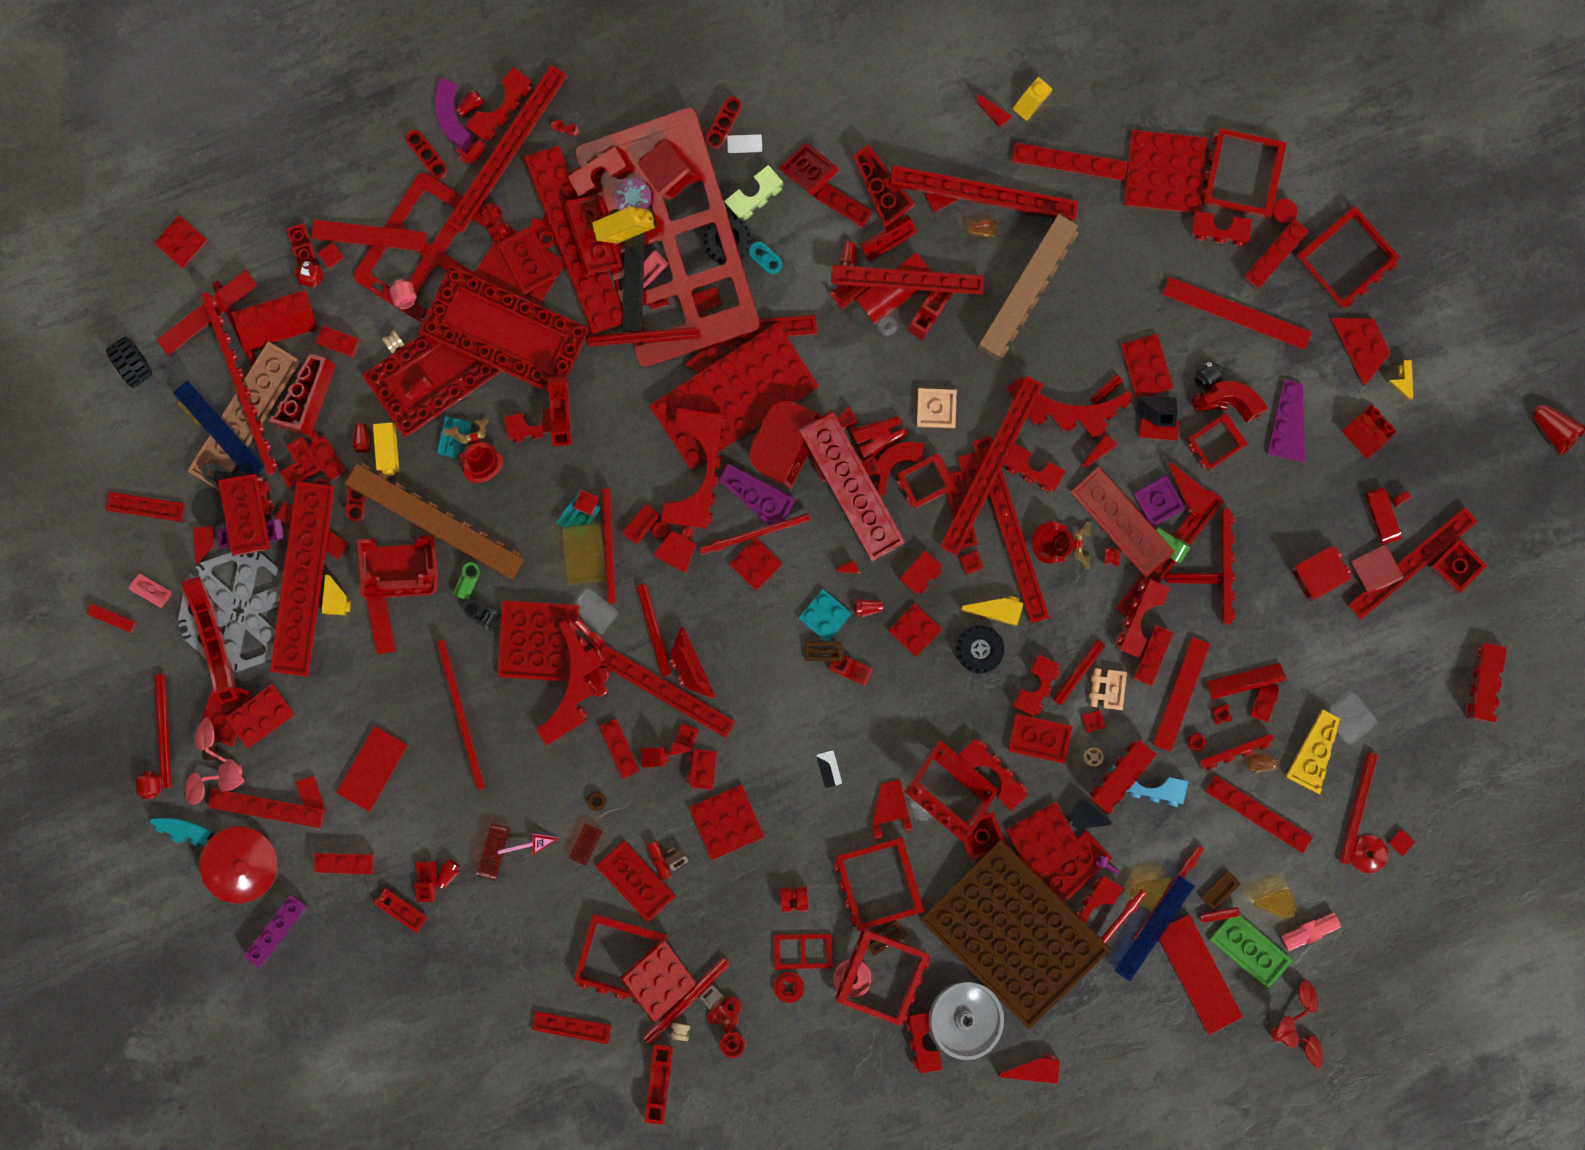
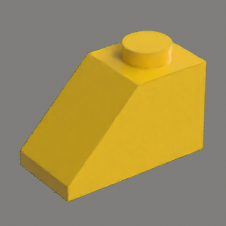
M1037 77L1012 110L1027 122L1048 98L1053 89Z
M325 575L322 613L347 616V612L351 611L349 597L330 575Z

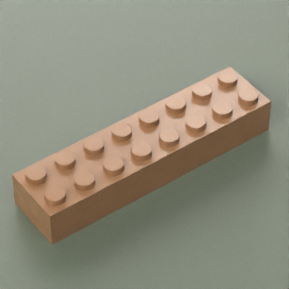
M1058 214L979 344L978 350L996 361L999 357L1004 358L1010 347L1007 345L1009 340L1011 342L1014 341L1020 331L1017 327L1019 324L1021 326L1024 325L1029 316V313H1027L1028 309L1033 310L1040 298L1037 294L1039 292L1043 293L1049 283L1047 280L1048 276L1053 277L1059 266L1057 261H1062L1067 254L1069 248L1066 246L1068 243L1072 245L1079 233L1076 231L1078 225Z

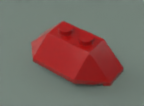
M683 626L679 629L671 651L672 658L669 659L673 669L677 668L680 673L677 678L681 687L686 686L688 690L713 699L716 696Z

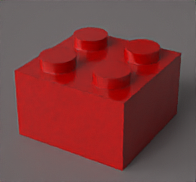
M1458 539L1429 568L1456 594H1459L1487 565L1461 539Z

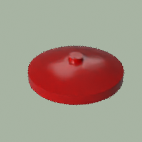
M245 826L228 827L218 831L204 845L199 859L200 876L206 888L218 899L235 904L247 903L262 896L272 885L277 872L276 853L270 841L259 831Z

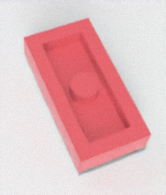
M140 573L129 586V590L160 608L165 605L172 595L171 591Z

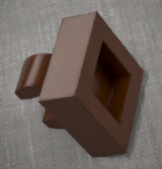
M673 846L666 850L670 857L665 861L672 871L689 862L682 850L676 852Z

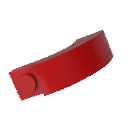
M567 377L547 378L552 447L572 445Z
M1223 381L1214 384L1206 394L1201 396L1202 400L1197 404L1200 411L1218 403L1232 405L1239 411L1246 423L1262 416L1268 410L1263 399L1253 389L1234 381Z
M899 443L887 449L880 456L877 463L882 473L872 475L880 477V480L876 479L875 488L879 496L885 497L888 474L895 465L901 462H921L924 443Z

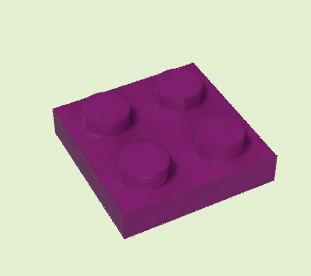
M1167 475L1133 494L1146 519L1153 527L1186 509Z

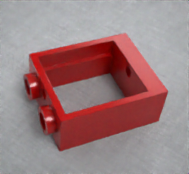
M1227 412L1187 439L1188 444H1186L1191 453H1196L1199 457L1197 461L1203 470L1206 468L1207 471H1210L1248 445ZM1221 423L1236 444V447L1210 464L1195 440Z
M939 453L897 474L899 477L897 482L902 490L905 489L908 495L905 498L909 506H914L915 509L957 488ZM934 462L946 487L917 501L906 476Z

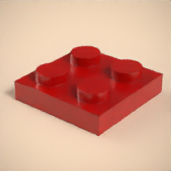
M178 215L154 244L184 269L208 240Z
M754 538L729 565L757 591L783 563L757 538Z
M915 603L888 630L915 657L942 631Z

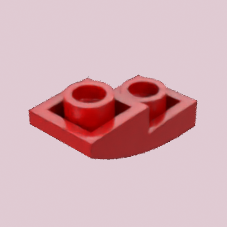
M305 223L286 228L298 266L304 261L312 262L317 260Z

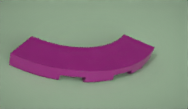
M441 77L435 96L438 122L449 141L467 154V149L473 143L475 136L470 134L461 125L456 116L455 96L459 86Z

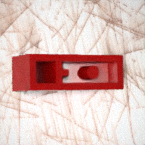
M1171 462L1169 469L1188 508L1187 512L1195 518L1198 516L1202 519L1216 502V498Z
M1045 1054L1044 1058L1039 1057L999 1073V1077L1058 1084L1060 1060L1056 1059L1055 1055Z

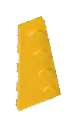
M1324 709L1320 711L1286 774L1287 778L1319 795L1322 790L1321 786L1325 778L1327 763L1330 759L1332 744L1338 729L1339 717Z

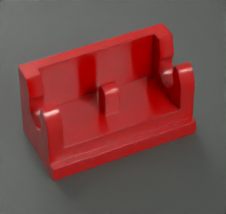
M839 285L828 294L842 310L870 287Z

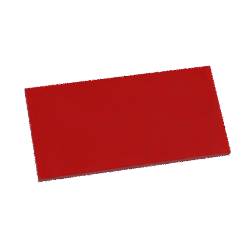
M449 265L418 334L548 393L547 378L568 377L589 328Z
M419 335L362 374V377L400 432L407 438L497 376L501 371ZM426 375L434 384L432 391L412 402L405 392L410 389L419 376Z

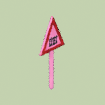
M532 833V842L498 850V854L532 846V856H534L560 838Z

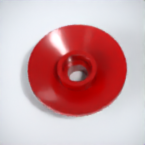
M1363 835L1357 838L1351 858L1352 865L1363 873H1375L1382 869L1388 859V850L1385 843L1373 835ZM1369 850L1373 852L1371 858H1368L1366 855Z

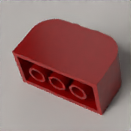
M781 401L773 405L767 416L762 418L759 432L755 433L752 438L750 461L754 468L764 477L792 489L810 452L799 430L821 416L791 401Z

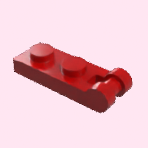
M383 887L382 893L378 898H375L373 903L417 933L428 917L392 891ZM388 897L392 899L389 906L384 903Z

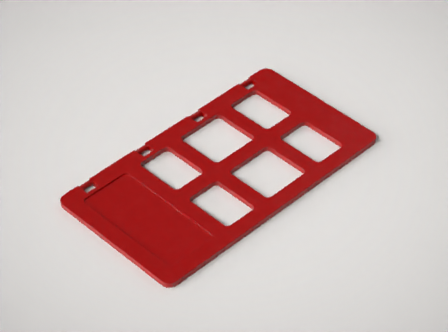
M686 108L579 145L575 153L578 164L581 167L587 165V161L592 157H599L604 154L603 151L610 146L620 148L631 166L629 170L616 178L610 176L606 168L599 170L596 174V182L600 188L588 195V197L600 194L607 216L611 215L613 210L618 209L615 204L614 195L618 184L623 180L639 178L649 185L653 195L651 206L657 225L655 228L645 232V245L657 241L663 242L673 281L643 291V306L678 295L686 322L670 329L697 327L699 329L698 338L644 342L640 346L638 343H633L639 364L648 367L758 330L760 327L759 316L696 111L692 108ZM661 139L670 140L699 174L690 184L698 181L703 182L710 208L671 221L664 197L659 195L638 166L642 155L646 152L650 153L655 148L654 145ZM715 223L727 262L724 265L688 276L676 236L698 227ZM625 241L616 244L622 267L611 270L622 308L623 289L619 279L624 278L623 254L625 253ZM731 277L739 299V305L701 318L695 303L693 290ZM642 320V331H629V333H631V332H643V331H646V330H645V327H644V324H643V320Z

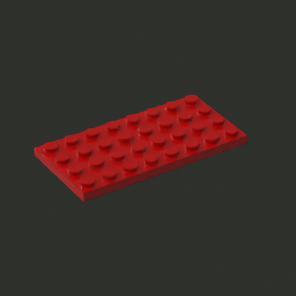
M777 322L649 406L690 470L706 461L707 457L701 443L692 434L674 427L678 407L724 413L723 418H726L725 430L721 429L720 437H724L722 449L718 450L719 452L760 426L762 418L767 416L773 405L781 401L795 403L817 389L819 385Z

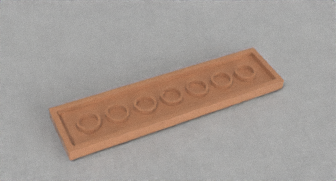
M269 341L243 381V385H248L251 396L248 397L250 404L254 403L258 412L255 415L257 422L261 421L262 424L301 363L299 359ZM237 392L188 469L189 473L219 491L220 489L203 478V467L208 463H215L233 473L254 439ZM209 469L208 475L214 476L215 470Z

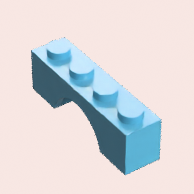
M1111 765L1110 772L1114 770L1115 765ZM1167 777L1165 782L1156 788H1145L1136 781L1126 792H1130L1129 796L1140 798L1143 795L1148 797V801L1159 803L1161 799L1167 801L1166 805L1178 807V804L1184 803L1188 781Z

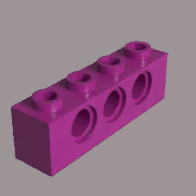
M294 894L290 895L243 957L257 968H261L307 909L308 905Z

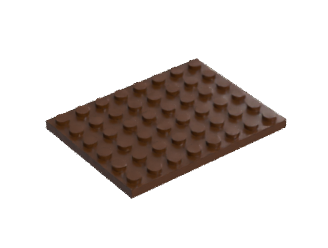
M1002 839L920 919L1029 1030L1111 951V948Z

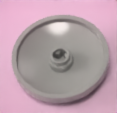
M959 982L948 986L936 997L930 1009L929 1030L932 1039L942 1052L953 1058L973 1060L986 1055L998 1043L1003 1031L1004 1014L998 998L988 988L977 983Z

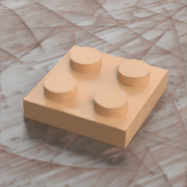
M918 388L917 427L955 429L957 390Z

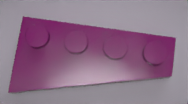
M1284 380L1267 455L1305 463L1303 384Z
M730 463L727 464L719 480L769 525L785 521L796 500Z

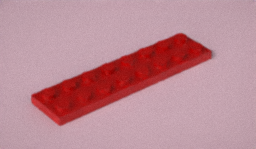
M831 411L800 429V434L870 560L874 561L905 542L834 412Z

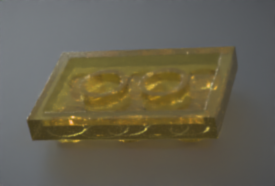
M601 524L562 527L568 585L607 581Z

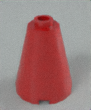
M1546 404L1544 406L1539 405L1533 411L1534 421L1560 456L1569 451L1576 444L1578 437H1582L1585 433V426Z

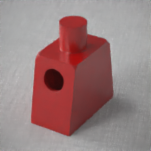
M684 526L680 534L671 531L653 556L686 574L696 543L690 541L694 529Z

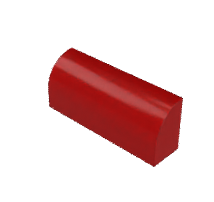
M917 252L895 268L931 272ZM871 287L856 298V302L875 325L920 290Z

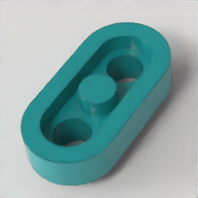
M755 242L751 245L749 255L763 270L772 275L781 271L782 260L762 242ZM757 249L762 250V254L759 256L755 254ZM775 262L776 267L770 268L769 264Z

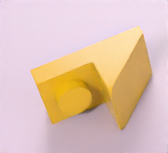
M1404 360L1398 366V375L1402 379L1389 380L1387 383L1405 400L1413 399L1412 360Z

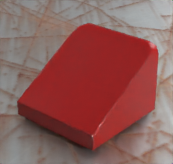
M853 560L837 568L838 573L860 574Z
M673 742L669 756L691 752L692 748Z

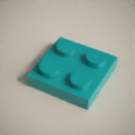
M822 589L798 619L824 641H830L852 613Z

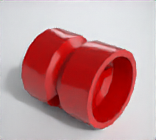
M807 886L796 887L795 890H792L791 887L780 888L782 913L793 912L794 909L798 912L808 911Z
M730 1031L721 1038L720 1050L725 1056L730 1058L738 1057L744 1051L745 1040L740 1033Z

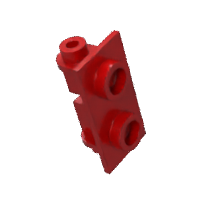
M488 203L485 207H482L480 214L485 225L493 224L492 227L488 228L492 240L497 244L503 241V239L510 237V229L501 216L502 211L496 203Z

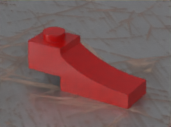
M931 291L910 323L907 331L923 341L953 293Z

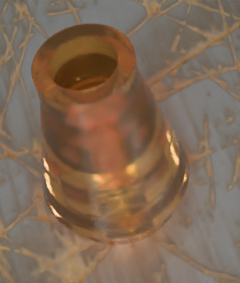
M986 220L969 223V234L990 239L991 237H996L997 223L995 221Z
M1257 754L1248 758V769L1253 771V773L1277 770L1278 761L1275 758Z

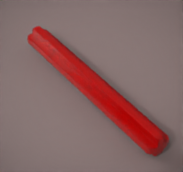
M641 584L637 586V591L661 676L671 675V669L646 584Z

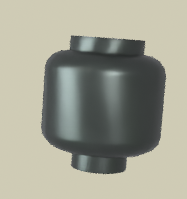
M1207 362L1196 370L1195 383L1201 389L1210 390L1214 384L1223 381V369L1219 364Z

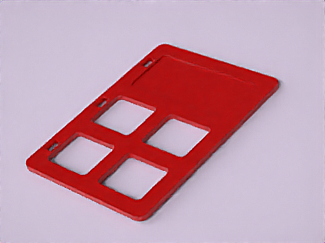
M420 173L411 184L384 228L407 230L403 227V223L424 191H428L453 207L454 210L463 196L430 175ZM480 208L472 220L488 229L493 224L485 225L480 214ZM447 223L432 244L426 242L425 252H418L423 256V259L409 279L417 295L436 266H440L447 271L449 265H452L538 305L542 303L556 281L554 279L523 295L495 241L475 271H471L446 255L445 252L458 233V230ZM508 225L510 236L518 233L517 230ZM371 246L356 269L354 280L396 307L389 294L390 286L372 275L373 269L387 248ZM543 248L558 278L564 268V263L561 258ZM375 282L384 286L382 293L372 287ZM415 302L413 306L407 309L396 307L421 324L424 321L422 317L425 313H428V310Z

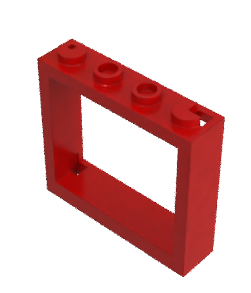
M1219 128L1218 132L1214 133L1212 144H1215L1214 151H1210L1208 162L1211 165L1210 170L1206 169L1204 181H1207L1206 188H1202L1200 199H1203L1202 205L1270 219L1287 142ZM1224 137L1276 148L1264 209L1211 198Z
M1356 206L1350 209L1295 257L1339 309L1343 306L1347 309L1355 302L1353 298L1357 294L1362 296L1369 290L1368 285L1371 282L1376 284L1384 277L1382 273L1387 269L1391 271L1398 265L1396 261L1400 258ZM1353 218L1389 260L1341 300L1306 258Z
M939 741L930 749L904 790L909 797L961 841L973 833L999 791L942 741ZM933 759L981 800L967 824L918 783Z
M903 837L836 856L837 860L833 861L836 872H840L842 876L839 883L841 890H846L847 898H844L847 910L851 909L853 914L850 917L852 928L856 927L857 931L862 930V928L867 929L924 912ZM897 845L915 908L861 924L843 861Z
M593 914L574 982H578L577 986L588 989L589 986L595 987L596 992L607 994V991L615 993L614 997L624 1000L626 997L633 998V1002L639 1004L627 989L582 977L596 926L601 924L657 941H666L668 935Z
M862 928L834 999L839 1004L901 1026L908 1018L909 1011L907 1010L909 1005L914 1003L916 998L915 990L922 983V973L924 968H927L930 963V954L909 944ZM871 939L920 957L896 1017L847 999Z

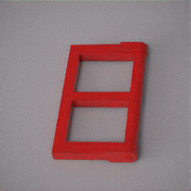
M832 934L774 935L775 970L832 969ZM800 939L801 964H780V940ZM805 939H826L827 963L806 964Z

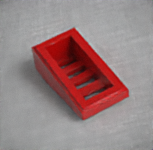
M980 94L976 97V103L998 128L1001 129L1012 119L1009 113Z
M1105 435L1083 461L1081 467H1088L1115 448L1117 443Z

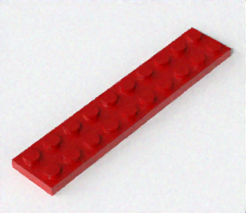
M560 146L524 156V163L591 335L622 325L623 308L609 272L605 271L585 276L564 207L566 201L579 199L580 197L568 178L571 174Z
M296 481L270 672L309 677L335 486Z

